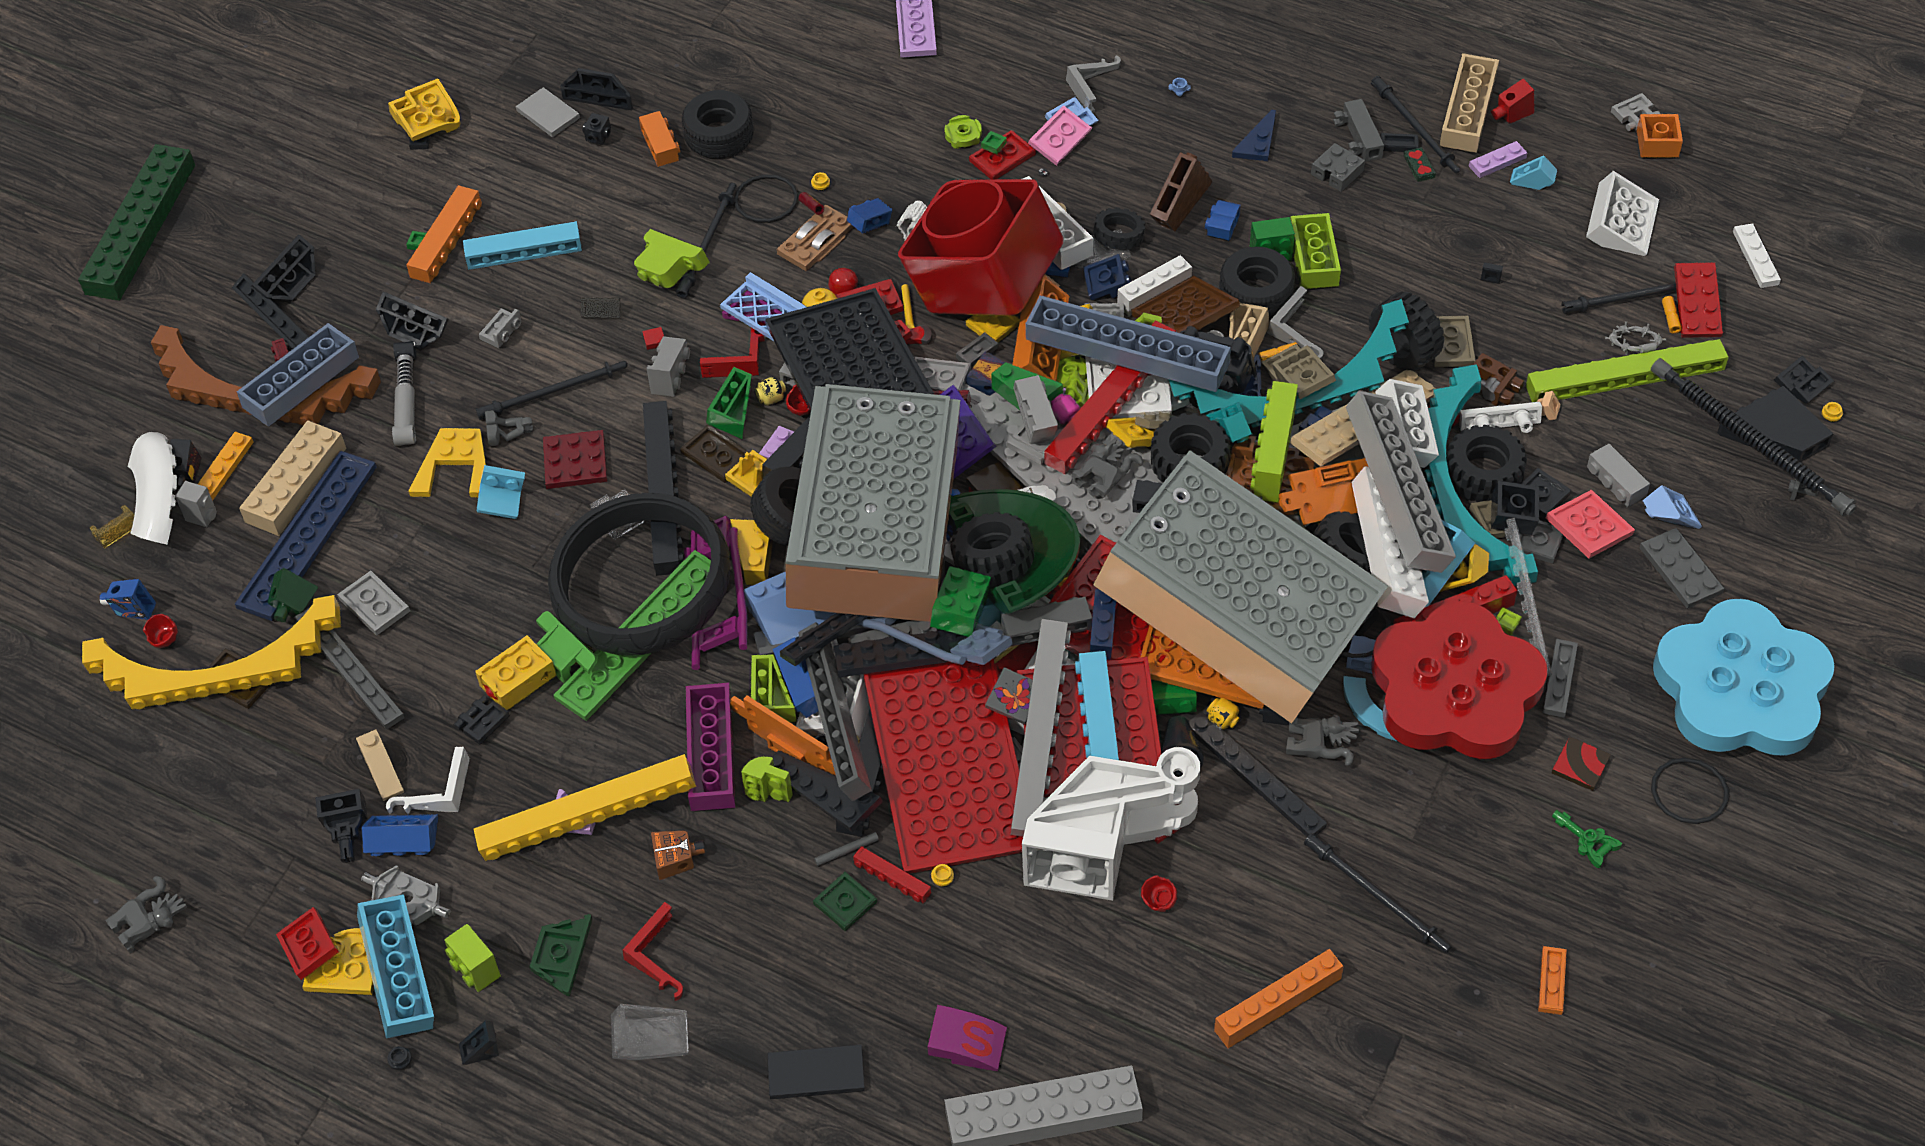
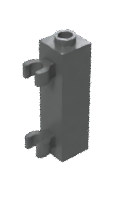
M1358 99L1344 102L1343 111L1334 112L1336 119H1333L1335 126L1347 124L1355 141L1348 143L1350 148L1348 151L1355 155L1361 154L1365 162L1382 159L1384 144L1363 100Z

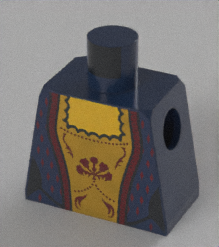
M985 351L967 375V385L986 395L994 394L991 373L1005 362Z

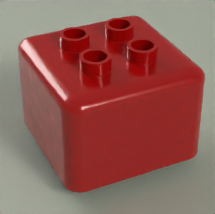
M1033 179L952 180L940 187L900 248L898 256L929 312L934 314L1013 316L1025 308L1061 249L1064 237L1037 181Z

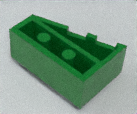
M733 367L707 410L706 424L743 439L752 374Z

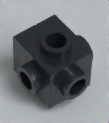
M591 113L582 128L587 142L604 144L606 138H609L611 133L609 116Z

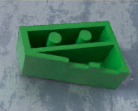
M1005 362L991 373L992 389L1019 409L1013 389L1015 381L1037 376L1038 374ZM1039 375L1040 380L1045 383L1046 395L1050 403L1057 396L1063 394L1062 383Z

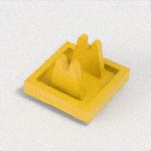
M754 450L750 453L746 452L745 457H740L739 463L725 474L726 480L752 497L753 492L763 479L762 464L767 459Z

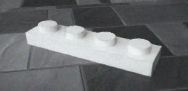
M1753 223L1735 226L1733 233L1760 288L1779 285L1781 279Z

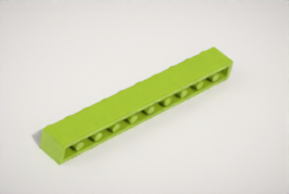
M1720 339L1709 340L1663 350L1631 354L1629 356L1592 361L1579 365L1575 364L1540 372L1536 371L1528 374L1526 389L1532 402H1537L1538 399L1544 398L1545 392L1553 391L1558 400L1667 381L1662 380L1651 372L1652 365L1659 358H1662L1671 365L1673 370L1679 374V377L1683 378L1725 370L1728 355Z

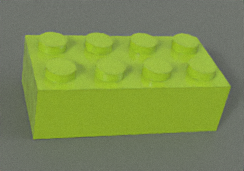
M1329 213L1291 216L1290 220L1295 233L1293 254L1299 285L1305 289L1339 286L1341 268Z

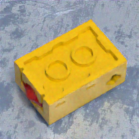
M528 635L475 671L479 686L489 697L506 710L556 676L553 661Z

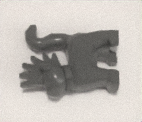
M1109 435L1103 444H1093L1091 446L1092 453L1088 455L1081 470L1073 471L1072 483L1080 488L1088 480L1093 479L1097 484L1090 486L1089 494L1095 498L1100 495L1104 498L1131 469L1132 462L1143 465L1144 461L1141 455L1132 453L1123 459L1121 467L1118 468L1110 464H1117V459H1121L1119 454L1123 453L1124 449H1119L1122 446V442L1116 444L1117 438L1111 441V435Z
M1335 714L1328 719H1302L1296 717L1292 723L1289 722V732L1303 734V740L1297 741L1294 737H1288L1286 754L1303 755L1315 759L1318 757L1336 759L1343 756L1346 758L1345 766H1350L1354 761V754L1348 748L1343 747L1327 749L1324 744V737H1329L1332 745H1335V741L1340 746L1342 741L1350 744L1349 738L1357 739V736L1353 733L1359 732L1358 728H1354L1359 723L1341 722L1340 717Z
M153 877L154 882L157 884L155 888L146 889L135 899L128 900L115 914L105 920L114 933L119 932L123 924L127 923L130 926L129 929L118 937L129 953L134 951L136 943L151 936L155 931H159L162 927H171L173 916L187 908L186 904H182L184 902L183 898L177 900L179 898L177 894L171 898L168 893L164 900L158 897L157 903L152 901L153 911L147 912L145 908L146 901L159 896L165 891L166 882L163 877Z

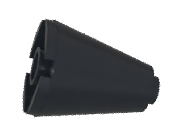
M1183 716L1170 718L1167 722L1161 754L1174 747L1186 748L1197 756L1201 768L1204 761L1203 752L1189 721ZM1179 770L1173 773L1175 776L1181 777L1183 775Z

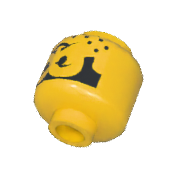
M1216 698L1207 709L1209 713L1208 719L1222 730L1228 726L1233 728L1240 719L1237 716L1239 713L1238 706L1224 698Z

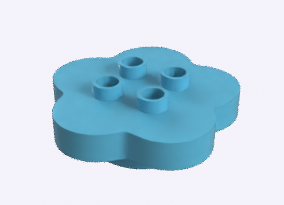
M1730 599L1715 605L1707 613L1703 622L1681 625L1668 631L1659 643L1653 662V671L1659 685L1676 701L1675 720L1680 732L1694 745L1717 752L1731 751L1742 746H1750L1767 754L1790 755L1804 749L1813 738L1821 715L1819 701L1825 695L1832 679L1834 661L1830 651L1820 640L1805 632L1784 628L1777 617L1761 604L1746 599Z

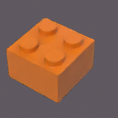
M1640 114L1636 130L1640 156L1679 157L1683 139L1678 114Z

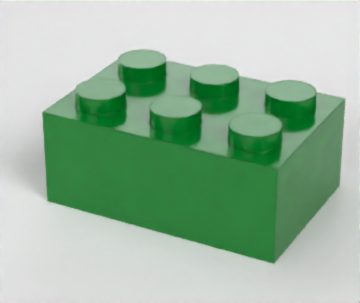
M950 566L932 608L930 627L968 637L972 635L989 595L991 577Z

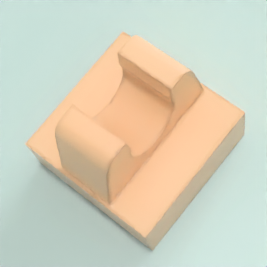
M1553 391L1545 392L1544 398L1537 400L1542 405L1541 416H1547L1548 420H1555L1561 404Z

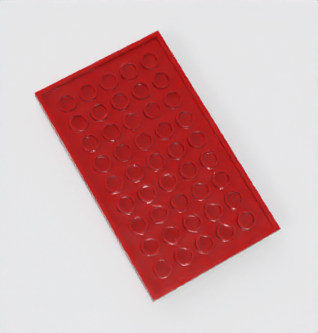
M994 658L985 665L965 661L963 665L946 662L863 674L903 871L911 874L932 870L939 864L953 866L1022 853L1023 836L1010 835L1019 768L1008 719L1006 716L985 707L998 680Z

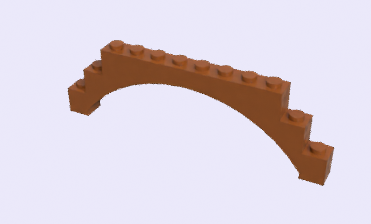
M160 325L151 341V345L155 354L162 357L158 364L163 376L170 378L166 386L171 398L252 415L243 409L237 391L242 387L217 379L201 369L183 349V339L179 329ZM359 365L356 370L326 382L278 420L304 425L308 420L319 424L326 410L345 413L353 396L373 398L381 383L378 370Z

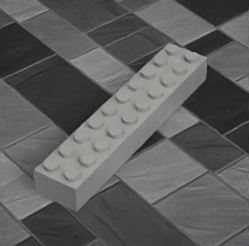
M1358 391L1346 406V410L1407 567L1442 573L1456 558V555L1393 398Z

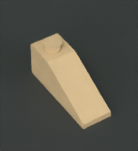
M377 730L357 737L356 740L383 801L404 793Z

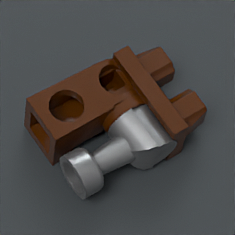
M1481 353L1473 365L1477 364L1480 377L1482 378L1481 390L1484 399L1492 401L1491 404L1495 406L1499 402L1510 405L1515 397V393L1509 391V389L1519 393L1523 387L1524 380L1516 376L1517 370L1510 369L1501 362Z

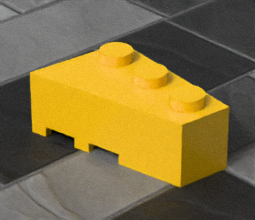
M730 519L732 527L738 529L739 556L746 585H755L767 580L773 540L764 535L754 520Z

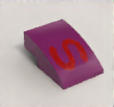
M937 1005L928 1043V1055L951 1059L952 1064L998 1071L1007 1027L970 1012Z

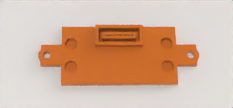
M1366 459L1345 461L1288 475L1292 491L1279 494L1280 507L1284 513L1299 510L1303 526L1321 522L1326 515L1333 512L1346 511L1350 514L1358 513L1351 482L1365 466L1369 467Z
M735 696L731 698L730 706L732 710L747 719L749 730L767 740L768 748L774 752L779 750L836 776L828 746L749 696L743 699L744 702Z

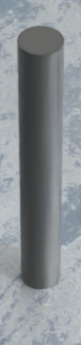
M874 832L815 857L814 861L817 866H820L853 852L861 846L864 847L878 841V835Z

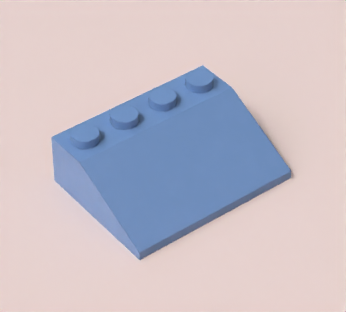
M786 572L744 589L746 606L771 645L785 643L793 637L798 639L799 631L815 622L821 624L836 614L834 612L788 608L786 606Z

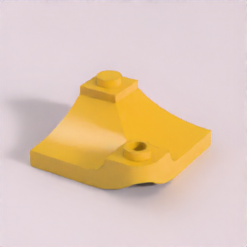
M439 79L407 90L404 97L389 102V111L397 125L400 124L412 141L441 130H445L448 133L460 126L458 110Z

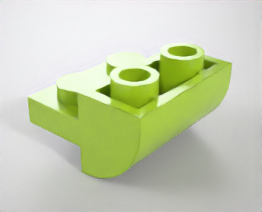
M772 757L755 758L749 761L741 771L745 795L750 799L766 802L770 795L776 800L789 802L792 798L790 774L785 770L774 767Z

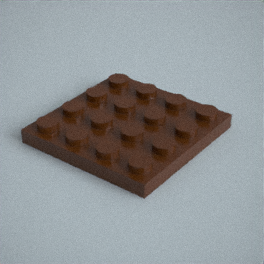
M1193 275L1131 309V313L1136 319L1143 313L1162 317V324L1180 333L1186 330L1188 326L1195 327L1199 331L1202 327L1233 312V310L1240 307V303L1237 298Z

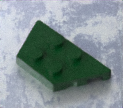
M590 914L584 915L583 919L575 921L568 919L558 924L542 926L531 960L530 969L533 973L569 997L593 920Z

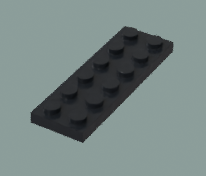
M945 630L909 634L948 653H951L950 649L958 645L960 641L965 640L964 635ZM895 637L843 643L834 646L839 678L948 662Z

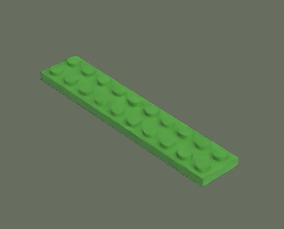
M694 550L619 628L650 625L678 612L695 597L703 586L710 569L711 560ZM597 649L594 653L597 656V663L588 674L580 667L553 696L556 701L587 721L650 654L618 655L617 653L612 654Z

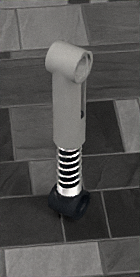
M408 341L393 344L394 357L397 362V387L395 388L394 426L392 427L395 446L416 444L414 427L415 390L412 386L413 361L417 360L415 342Z

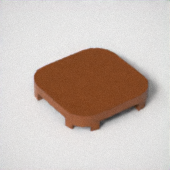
M1248 436V440L1238 444L1235 443L1232 447L1227 476L1254 494V490H1250L1251 480L1255 478V476H1252L1253 463L1258 462L1255 461L1256 448L1261 446H1258L1256 436ZM1288 448L1283 479L1287 478L1282 480L1280 494L1292 491L1288 475L1296 471L1303 472L1314 468V461L1297 448ZM1265 501L1284 515H1293L1299 512V510L1284 513L1279 502Z

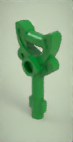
M1556 810L1552 815L1556 819V824L1560 827L1565 826L1579 837L1578 853L1583 856L1587 855L1590 862L1596 868H1601L1603 857L1609 851H1617L1622 846L1619 840L1605 835V831L1602 828L1584 831L1571 821V816L1567 813H1561ZM1603 844L1597 851L1593 850L1594 845Z

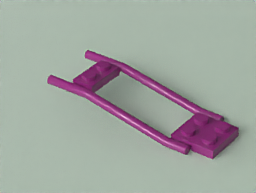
M727 516L721 517L714 522L725 537L731 552L739 617L733 616L701 631L699 630L692 635L693 670L700 669V650H709L739 637V649H747V609L738 548V529L735 527L731 528V520ZM692 530L691 548L684 549V560L694 550L711 559L710 546L699 534Z

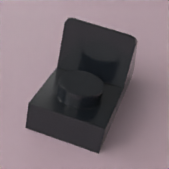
M485 1020L459 1043L463 1065L498 1056L496 1033L492 1021Z

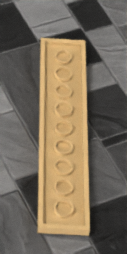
M1405 370L1391 378L1393 380L1422 385L1426 403L1430 401V398H1433V389L1436 388L1419 377L1414 371ZM1376 390L1369 391L1368 393L1376 394ZM1347 405L1293 435L1289 442L1321 467L1360 444L1346 410Z

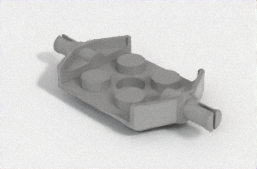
M394 866L379 875V877L365 872L361 878L362 882L372 885V900L403 894L404 897L412 896L413 899L407 902L406 906L410 922L413 925H419L432 915L435 916V914L444 918H448V915H450V909L439 905L440 888L437 883L435 886L401 872L398 866Z

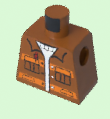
M687 831L651 832L659 880L693 869L692 856L705 854L703 840L690 843Z

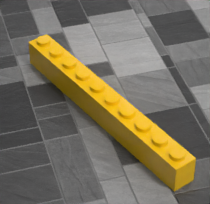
M684 754L474 828L478 851L485 861L494 860L507 853L517 852L524 847L537 845L544 840L560 837L572 830L582 829L588 824L602 822L606 818L622 815L637 807H644L654 801L667 799L671 795L687 792L691 788L696 787L691 766Z

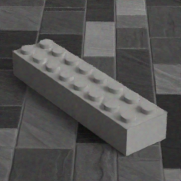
M1132 1066L944 1100L952 1146H1009L1142 1121L1143 1111Z

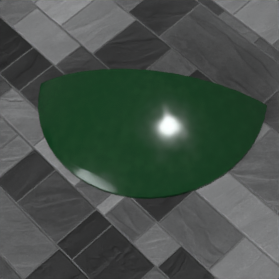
M1008 489L979 490L951 496L949 521L954 532L958 527L961 528L964 522L971 521V518L980 517L986 513L994 514V512L1015 515L1023 520L1029 528L1035 553L1030 569L1028 568V571L1024 575H1020L1016 581L1012 580L1009 583L989 588L988 597L1004 614L1013 613L1039 600L1053 590L1071 571L1079 554L1080 535L1072 516L1059 504L1037 494Z

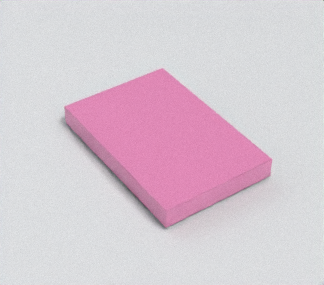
M1063 105L1029 140L1028 144L1057 166L1091 132L1092 127Z

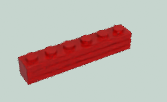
M861 846L853 856L854 864L858 868L862 867L870 875L874 874L879 880L889 883L892 888H898L904 895H910L916 902L924 903L931 895V886Z

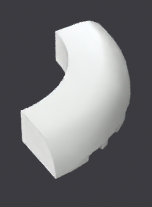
M148 432L136 440L128 463V467L132 470L136 482V507L131 534L167 545L173 519L169 518L170 510L172 507H175L176 501L174 494H172V490L175 491L177 487V475H173L176 460L175 455H172V445L167 444L168 438L158 432Z

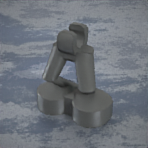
M493 410L485 411L489 447L499 445L500 435L508 442L524 433L533 431L532 419L530 417L504 419L498 418ZM498 425L506 427L516 426L517 428L506 434Z

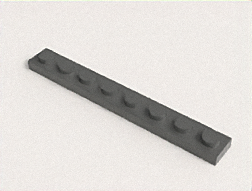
M309 608L295 616L297 622L305 615ZM333 629L330 631H320L322 653L383 727L387 730L403 720L404 715L335 631Z

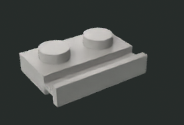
M1023 423L1013 434L1012 439L1007 441V447L1042 465L1044 451L1054 438L1030 444Z

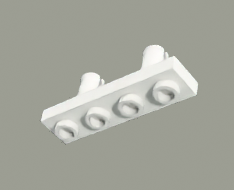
M1540 402L1461 410L1459 428L1462 431L1466 428L1471 429L1475 425L1483 427L1484 424L1494 428L1495 426L1509 427L1519 425L1523 433H1528L1532 430L1533 424L1541 423L1542 405Z

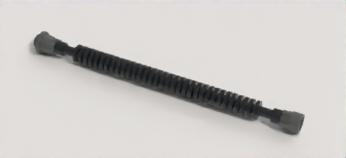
M1662 358L1654 362L1651 372L1662 380L1676 384L1680 387L1678 391L1729 430H1732L1733 433H1736L1737 436H1740L1741 439H1744L1745 442L1757 449V451L1761 452V454L1765 455L1777 466L1782 467L1784 471L1796 480H1799L1804 486H1807L1813 493L1819 491L1825 495V499L1832 503L1831 506L1838 510L1842 517L1850 516L1857 508L1854 498L1850 499L1842 492L1838 493L1836 490L1825 486V479L1816 475L1814 471L1812 472L1810 468L1799 462L1798 459H1795L1794 456H1791L1790 453L1782 449L1760 431H1757L1756 428H1753L1752 425H1749L1748 422L1690 379L1684 381L1673 370V367Z

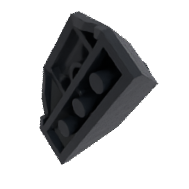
M578 68L560 85L564 100L630 111L633 109L631 95L621 81L612 73Z
M298 234L251 287L266 299L292 301L315 276L314 246Z
M384 291L376 307V311L380 315L388 336L402 342L414 341L416 348L421 350L442 337L449 320L442 315Z

